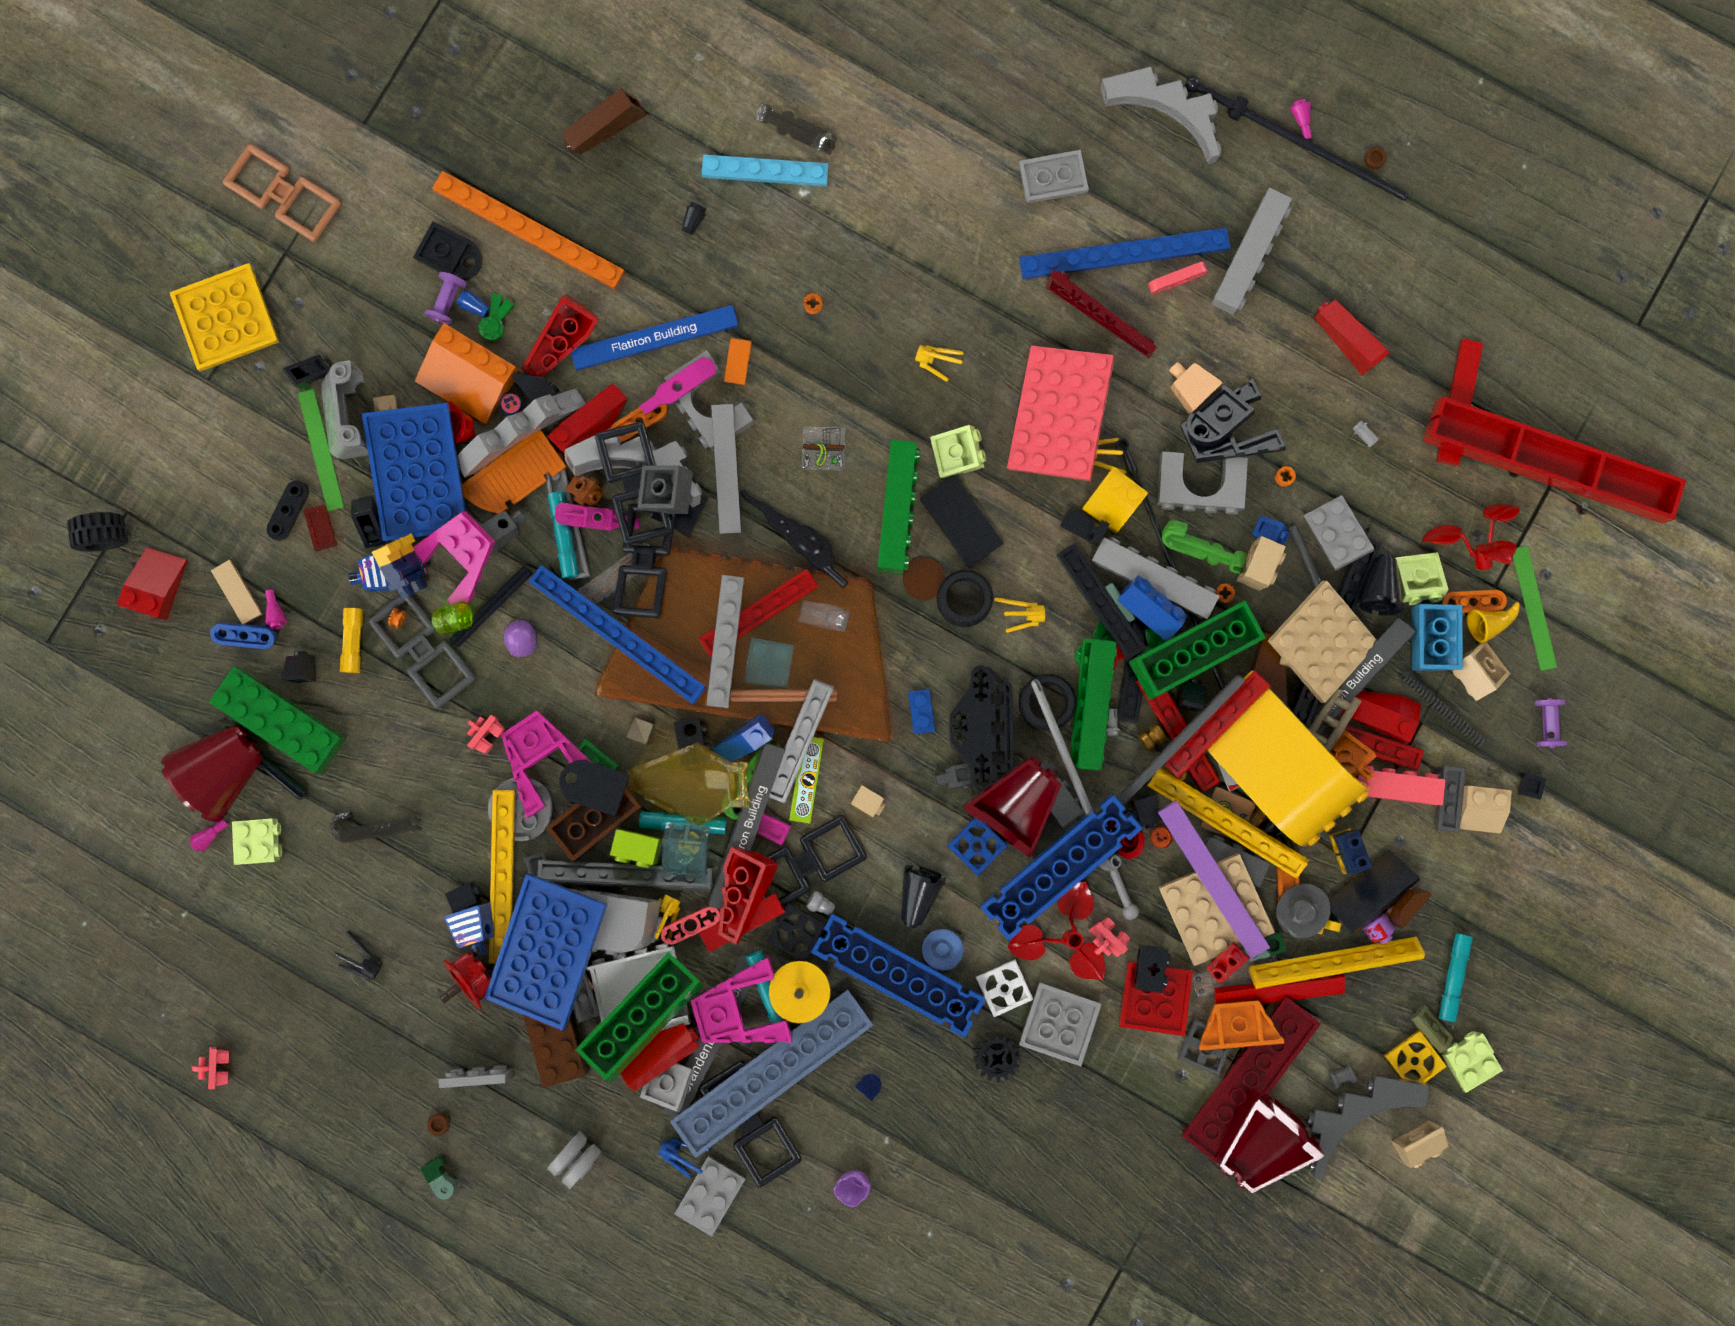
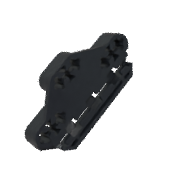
M982 665L976 666L972 670L970 688L953 709L949 718L950 747L959 753L971 769V786L977 794L989 787L992 782L997 781L996 766H1000V771L1004 775L1014 769L1012 685L1004 677L1003 679L999 677L990 667ZM978 673H981L982 677H984L982 680L983 702H979V698H977L979 693ZM995 680L999 683V692H1003V695H991V692H995ZM995 706H999L1000 722H1003V724H991V722H996ZM957 715H961L963 719L961 723V739L965 741L962 742V745H958V741H954L958 735ZM996 736H1000V752H1004V754H992V752H996ZM979 757H983V761H987L983 766V782L987 783L984 788H981L980 784H976L980 779V763L976 762Z

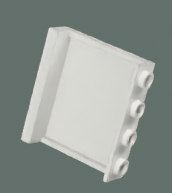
M663 943L656 945V950L647 952V948L635 950V955L626 957L625 953L614 955V960L606 962L605 958L592 961V965L588 966L587 970H590L601 1022L668 952L677 959L674 945L668 946V944ZM688 1004L662 1030L682 1023L685 1025L690 1024L691 1017Z

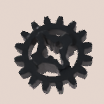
M994 1033V1039H990L987 1035L985 1043L981 1040L979 1041L981 1048L974 1049L978 1056H974L973 1060L979 1061L975 1068L976 1070L982 1068L980 1075L983 1077L987 1074L988 1081H991L993 1077L996 1078L997 1083L1000 1082V1077H1004L1007 1081V1074L1015 1075L1013 1068L1020 1067L1016 1060L1021 1059V1056L1015 1054L1019 1048L1018 1046L1012 1047L1014 1043L1012 1039L1006 1042V1035H1003L1001 1039L998 1038L997 1033ZM996 1043L1003 1044L999 1048H992L990 1046ZM1009 1051L1011 1052L1010 1064L1006 1061V1055ZM984 1052L987 1054L988 1060L985 1062V1065L983 1064L982 1060ZM1000 1053H1002L1000 1055L1002 1060L1000 1062H998L997 1060L993 1062L994 1059L992 1055H999ZM995 1068L1003 1069L1001 1072H992Z

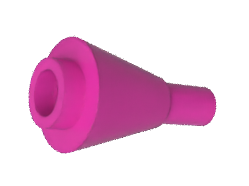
M1305 99L1293 102V107L1290 110L1299 127H1301L1303 138L1307 140L1312 138L1309 126L1311 102H1306Z
M274 590L265 591L268 603L265 625L274 630L280 629L287 623V619L276 602Z
M222 819L214 826L190 835L192 839L189 841L190 845L195 851L201 850L204 852L218 833L228 826V823Z

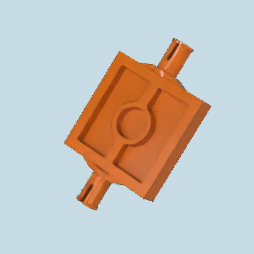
M1344 730L1330 753L1354 777L1360 774L1368 781L1371 780L1374 773L1368 770L1366 766L1376 757L1375 752Z

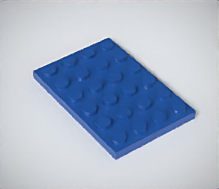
M449 403L362 413L383 541L397 540L411 533L413 537L429 536L458 514L466 511Z
M530 873L526 874L484 999L562 1031L565 1030L608 904Z

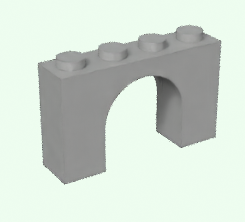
M706 350L699 356L695 357L685 365L681 366L671 374L664 377L665 381L669 380L671 377H673L674 375L682 371L684 368H686L687 366H689L690 364L699 360L702 357L709 358L715 365L716 371L714 376L719 374L720 371L718 366ZM676 384L674 386V390L680 391L682 389L681 384ZM698 385L679 398L675 404L682 414L686 412L690 419L687 422L693 431L698 430L701 437L698 439L704 448L709 447L713 452L712 418L699 414L693 407V396L700 386ZM742 403L733 408L735 437L754 425L753 419Z
M1162 452L1159 455L1156 506H1162L1164 510H1174L1175 507H1182L1183 511L1204 509L1206 513H1217V510L1225 511V514L1236 515L1245 509L1248 458L1223 459L1221 485L1218 492L1212 496L1201 497L1191 493L1184 484V453Z

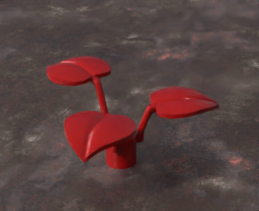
M1495 504L1485 508L1483 516L1491 519L1488 543L1476 546L1475 550L1472 549L1466 535L1461 533V527L1456 525L1437 526L1425 534L1422 542L1447 545L1453 544L1462 538L1470 552V557L1475 559L1476 569L1487 570L1492 568L1493 560L1510 565L1517 549L1516 544L1504 540L1492 543L1494 524L1497 520L1507 522L1518 516L1520 507L1509 504Z
M1084 881L1079 882L1058 899V910L1063 915H1069L1071 930L1065 931L1062 939L1042 938V931L1037 926L1026 924L1010 940L1008 950L1018 958L1036 960L1045 953L1043 942L1061 943L1077 951L1071 955L1069 960L1070 969L1073 974L1083 979L1103 980L1105 962L1102 952L1099 955L1094 952L1098 947L1094 943L1086 942L1083 944V936L1076 932L1077 927H1075L1073 917L1083 920L1090 916L1093 911L1094 901L1087 883Z

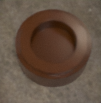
M1380 147L1370 148L1364 156L1365 165L1373 170L1381 168L1387 159L1386 152Z
M436 1113L428 1119L427 1129L434 1136H441L450 1128V1119L444 1113Z

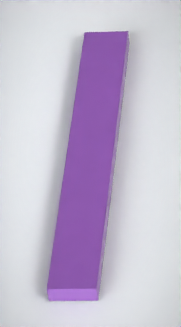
M1177 800L1158 811L1160 817L1250 958L1252 959L1269 949L1270 946Z

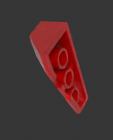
M734 846L730 848L723 866L725 882L724 887H722V894L724 895L723 907L720 909L719 936L734 944L739 943L768 890L779 863L759 853Z

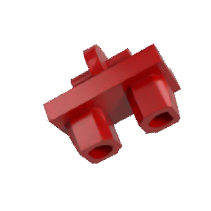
M1233 942L1206 966V969L1218 982L1223 983L1247 962L1250 957Z

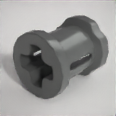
M1346 1064L1344 1068L1335 1071L1328 1070L1331 1084L1335 1089L1349 1082L1356 1083V1077L1350 1064Z

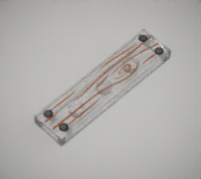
M647 542L642 544L643 546H649ZM633 553L623 557L577 591L595 605L616 591L619 567L621 565L631 566ZM627 574L626 583L637 575Z
M1276 955L1245 962L1223 983L1218 982L1211 976L1209 971L1193 975L1192 983L1196 997L1214 993V988L1253 983L1249 974V966L1276 962Z

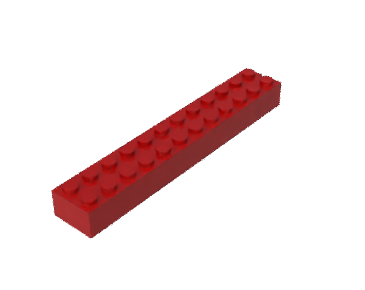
M1444 396L1434 402L1429 418L1431 422L1427 424L1422 442L1661 524L1675 520L1686 479Z

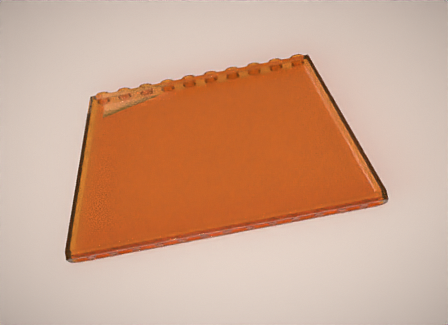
M671 547L670 554L667 556L660 555L655 564V567L667 570L661 616L659 618L630 616L625 627L707 687L695 705H693L615 647L595 687L594 695L750 721L762 713L770 724L793 727L804 702H732L730 700L728 708L707 706L712 656H709L698 638L716 627L722 575L744 578L742 611L805 569L800 567H793V570L784 569L785 566L781 564H772V567L764 566V562L751 560V563L742 562L743 559L737 557H730V560L721 559L722 556L718 554H709V557L701 556V552L688 550V553L679 552L680 549ZM814 570V573L810 574L819 586L818 588L737 639L731 690H809L815 678L834 686V689L837 690V701H828L816 731L891 743L892 731L873 584L869 583L868 578L856 577V580L847 579V575L840 574L849 582L845 588H842L824 572ZM649 576L634 608L653 609L658 576Z

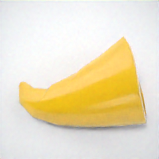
M1519 602L1514 603L1512 607L1505 611L1471 610L1466 617V624L1471 636L1479 643H1485L1497 636L1517 617L1520 609Z

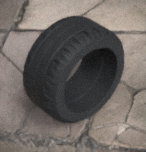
M972 570L955 571L942 581L938 589L937 606L939 612L952 625L958 627L975 626L982 622L989 614L993 605V590L990 583L981 574ZM960 581L972 582L981 590L983 604L974 615L967 617L959 616L949 608L947 593L955 583Z
M1042 674L1034 677L1023 687L1020 693L1019 709L1022 717L1030 726L1038 730L1050 731L1047 721L1036 717L1030 708L1029 700L1034 691L1031 682L1037 679L1041 685H1054L1064 694L1066 701L1064 712L1055 719L1058 727H1063L1071 720L1076 710L1077 699L1074 689L1069 682L1058 675Z

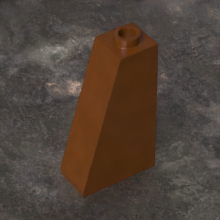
M620 88L562 133L566 139L564 144L571 152L574 151L581 155L647 114L635 96Z
M1268 631L1263 633L1266 638L1258 642L1250 672L1252 670L1257 671L1271 685L1270 689L1278 698L1287 703L1286 666L1280 664L1281 656L1268 642L1275 632Z

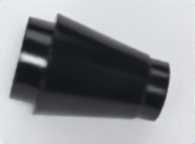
M691 202L690 206L686 208L681 230L693 235L706 216V208Z

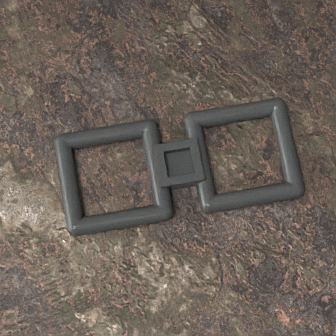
M399 595L369 618V625L395 658L400 659L409 652L416 660V663L407 669V673L434 708H441L475 681L476 677L448 641H442L435 648L429 642L427 637L434 633L437 627L412 595L401 599ZM406 601L426 628L401 648H398L379 622L389 615L394 608H398ZM445 651L465 678L441 697L437 698L418 671Z

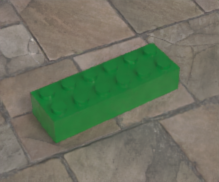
M891 440L877 573L903 575V570H908L909 555L905 554V550L910 549L912 533H907L908 528H912L914 512L909 511L910 507H914L916 491H912V486H916L918 470L914 469V465L918 466L920 456V449L916 448L917 442Z
M1245 600L1129 661V664L1150 700L1264 640L1266 637Z
M232 667L209 701L210 704L315 774L324 773L347 739L239 667Z
M668 952L575 1051L607 1082L612 1083L703 987V984Z

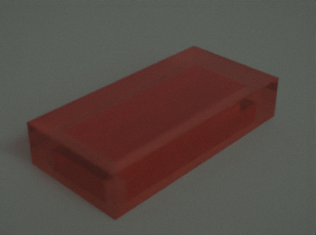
M323 504L303 510L314 550L318 552L337 546L326 505Z

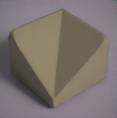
M634 718L626 737L648 745L655 724Z

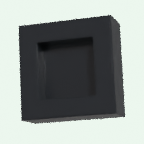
M1522 773L1517 794L1541 800L1546 779Z

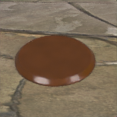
M918 558L908 564V570H904L903 584L906 591L912 597L919 600H929L936 597L940 584L945 579L942 567L936 561L929 558Z

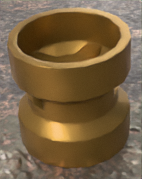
M1156 723L1149 726L1147 732L1142 731L1137 735L1148 752L1154 750L1156 744H1162L1167 741L1164 732Z

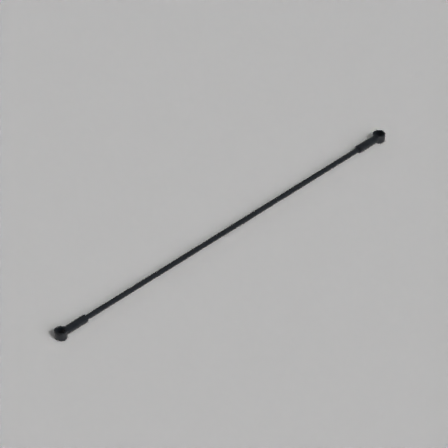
M1124 438L1119 439L1115 446L1116 450L1123 451L1122 457L1130 476L1133 477L1136 484L1142 487L1137 475V468L1128 449L1129 442ZM1120 442L1126 444L1125 449L1119 447ZM1145 497L1143 499L1144 506L1168 564L1176 569L1168 547L1162 541V533L1149 501ZM1189 612L1194 626L1199 625L1196 615ZM1217 665L1212 667V670L1222 690L1225 684ZM1285 834L1281 835L1280 838L1283 844L1295 851L1291 839Z

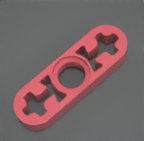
M1199 262L1159 277L1147 285L1151 294L1154 295L1202 277L1208 273L1204 262Z
M705 906L665 925L661 931V938L668 945L676 944L716 925L720 920V912L717 908ZM708 910L712 913L716 912L713 921L705 919L703 920L705 925H700L696 915L700 914L701 918L707 915L706 911ZM688 919H693L697 922L695 930L688 931L685 929L684 924ZM680 923L685 935L681 936V933L678 932L674 935L675 939L666 938L667 930H678L676 925Z

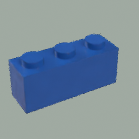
M1139 575L1122 590L1117 600L1165 641L1169 640L1183 626L1187 617L1180 607L1175 606L1168 600L1165 594L1158 592L1151 586L1148 580L1143 579Z

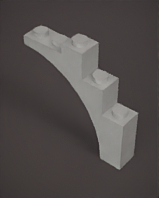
M1151 67L1102 79L1100 89L1105 107L1120 104L1141 105L1168 114L1181 123L1194 136L1208 164L1217 161L1221 154V146L1215 140V125L1210 121H1213L1218 112L1216 100L1212 99L1211 93L1188 99L1187 89L1183 87L1181 80L1158 86L1156 73L1153 74Z
M575 388L554 396L549 394L536 398L522 412L506 417L495 429L477 435L457 455L459 469L463 476L467 477L478 473L502 453L528 436L575 413L585 405L578 390Z
M595 436L565 449V461L575 477L590 471L603 469ZM619 436L605 440L612 468L631 469L647 464L640 437L622 444ZM650 441L656 466L680 465L688 469L686 467L687 452L683 446H679L677 441L655 450ZM692 481L689 504L693 508L700 504L702 491L697 483L694 484Z

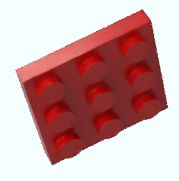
M1127 961L1119 1027L1185 1036L1193 971L1166 967L1165 975L1168 976L1167 986L1163 988L1162 993L1133 988L1136 962ZM1154 965L1148 966L1151 975L1153 971H1157V967Z

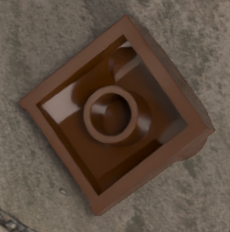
M1413 886L1383 912L1387 914L1394 926L1404 928L1432 894L1429 891Z

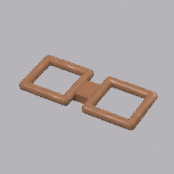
M248 144L224 178L223 184L261 209L265 208L272 198L281 204L275 213L276 219L309 240L317 241L341 206V201L305 177H300L294 186L285 182L284 179L290 171L289 167L253 144ZM252 154L279 171L261 198L234 182ZM304 187L331 204L313 231L286 215V212Z

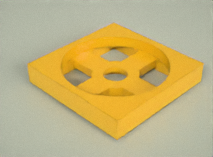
M1420 1030L1384 1055L1401 1079L1410 1080L1404 1074L1411 1069L1416 1070L1421 1078L1411 1081L1426 1083L1447 1067ZM1418 1042L1422 1043L1425 1047L1417 1053L1413 1052L1408 1044ZM1402 1051L1406 1058L1405 1062L1398 1067L1397 1059L1399 1052ZM1431 1055L1434 1058V1066L1428 1072L1423 1063ZM1412 1057H1417L1419 1059L1417 1065H1412Z

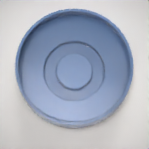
M937 929L930 932L924 939L922 954L930 967L940 971L950 970L962 959L963 944L958 935L953 931Z

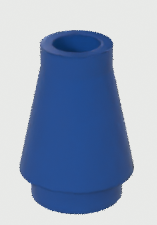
M464 290L456 303L460 306V309L483 318L490 309L471 290L469 292Z

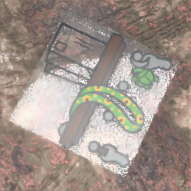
M803 426L802 469L844 471L846 428Z

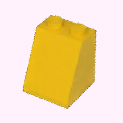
M1113 467L1082 510L1099 523L1102 520L1110 523L1108 529L1116 535L1148 492Z

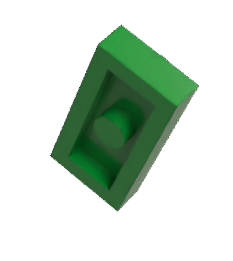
M584 739L578 747L593 763L617 770L619 767L616 762L587 739Z

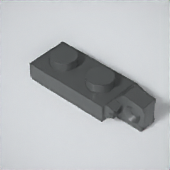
M979 760L976 762L980 763V779L976 784L984 783L983 766L987 762ZM966 763L950 766V768L945 769L946 774L938 775L935 778L937 786L948 784L949 789L971 785V769Z

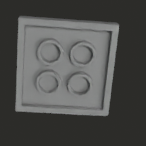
M1039 982L1019 1045L1082 1066L1101 1003Z

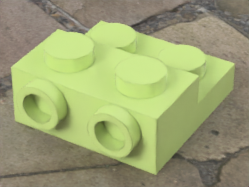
M967 425L930 437L940 478L984 468L983 462H986V455L983 449L980 450L978 442L981 441V434L974 426Z
M1438 552L1395 558L1398 564L1403 603L1408 602L1409 605H1417L1422 600L1429 599L1431 603H1436L1446 596L1449 589Z
M278 819L232 822L234 865L280 861L282 846L279 844L281 825L278 823Z
M1475 1031L1466 1034L1461 1042L1451 1043L1448 1049L1441 1053L1465 1093L1503 1071L1493 1055L1494 1051L1484 1034Z

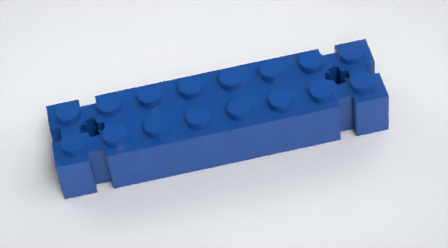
M1113 792L1100 802L1101 810L1096 813L1092 809L1000 887L1001 894L997 896L993 892L981 903L980 908L991 921L995 918L999 921L997 928L1008 941L1022 930V922L1026 921L1030 924L1121 848V840L1125 836L1130 840L1143 829L1131 812L1127 815L1124 814L1125 805ZM1111 820L1112 822V820H1115V828L1111 829V826L1107 828V821ZM1008 904H1011V906L1012 904L1015 905L1014 912H1012V909L1010 911L1007 910Z
M834 913L831 914L824 927V930L828 931L826 937L819 936L811 953L827 961L828 957L835 959L834 966L941 1025L944 1020L949 1022L948 1027L950 1030L964 1038L966 1037L973 1024L972 1019H970L972 1012L978 1014L986 1000L983 995L970 988L967 993L962 991V984L856 925L853 930L846 926L847 920ZM841 937L845 938L846 947H836L837 943H835V940H840ZM956 1001L960 1002L959 1006L961 1008L951 1011L952 1007L950 1004L956 1003Z

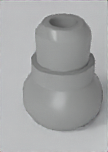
M818 891L813 892L807 902V908L813 912L818 911L830 915L835 908L834 903L828 901Z

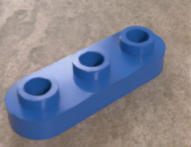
M220 622L213 626L210 631L211 639L219 645L268 649L277 640L276 632L267 626ZM222 629L226 631V636L222 634ZM243 631L248 634V638L243 636ZM264 634L269 636V640L264 638Z

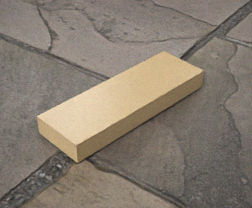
M228 560L211 570L242 624H249L263 615L232 560Z

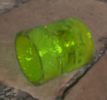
M464 601L442 606L433 611L432 624L441 635L464 630L472 626L473 612Z

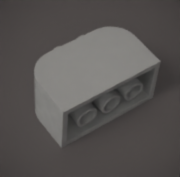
M584 888L570 889L608 904L592 952L605 950V954L609 955L625 954V952L645 948L653 941L657 931L661 901L596 890L592 891Z

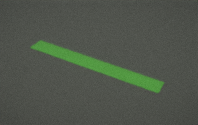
M314 389L298 393V398L327 511L343 508L344 505Z
M1528 546L1519 547L1516 549L1513 559L1540 670L1557 668Z

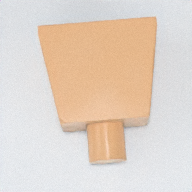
M1177 362L1169 370L1177 378L1172 384L1171 389L1189 414L1222 384L1218 378L1196 363L1186 370Z

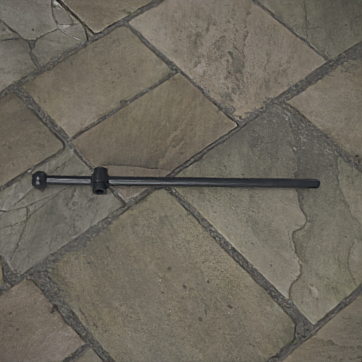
M1192 75L1188 77L1184 85L1187 91H1197L1203 95L1211 93L1213 100L1229 108V118L1239 121L1240 117L1244 116L1400 200L1405 201L1408 199V194L1401 189L1248 109L1247 104L1249 101L1245 97L1238 96L1236 100H1231L1201 84L1197 76Z

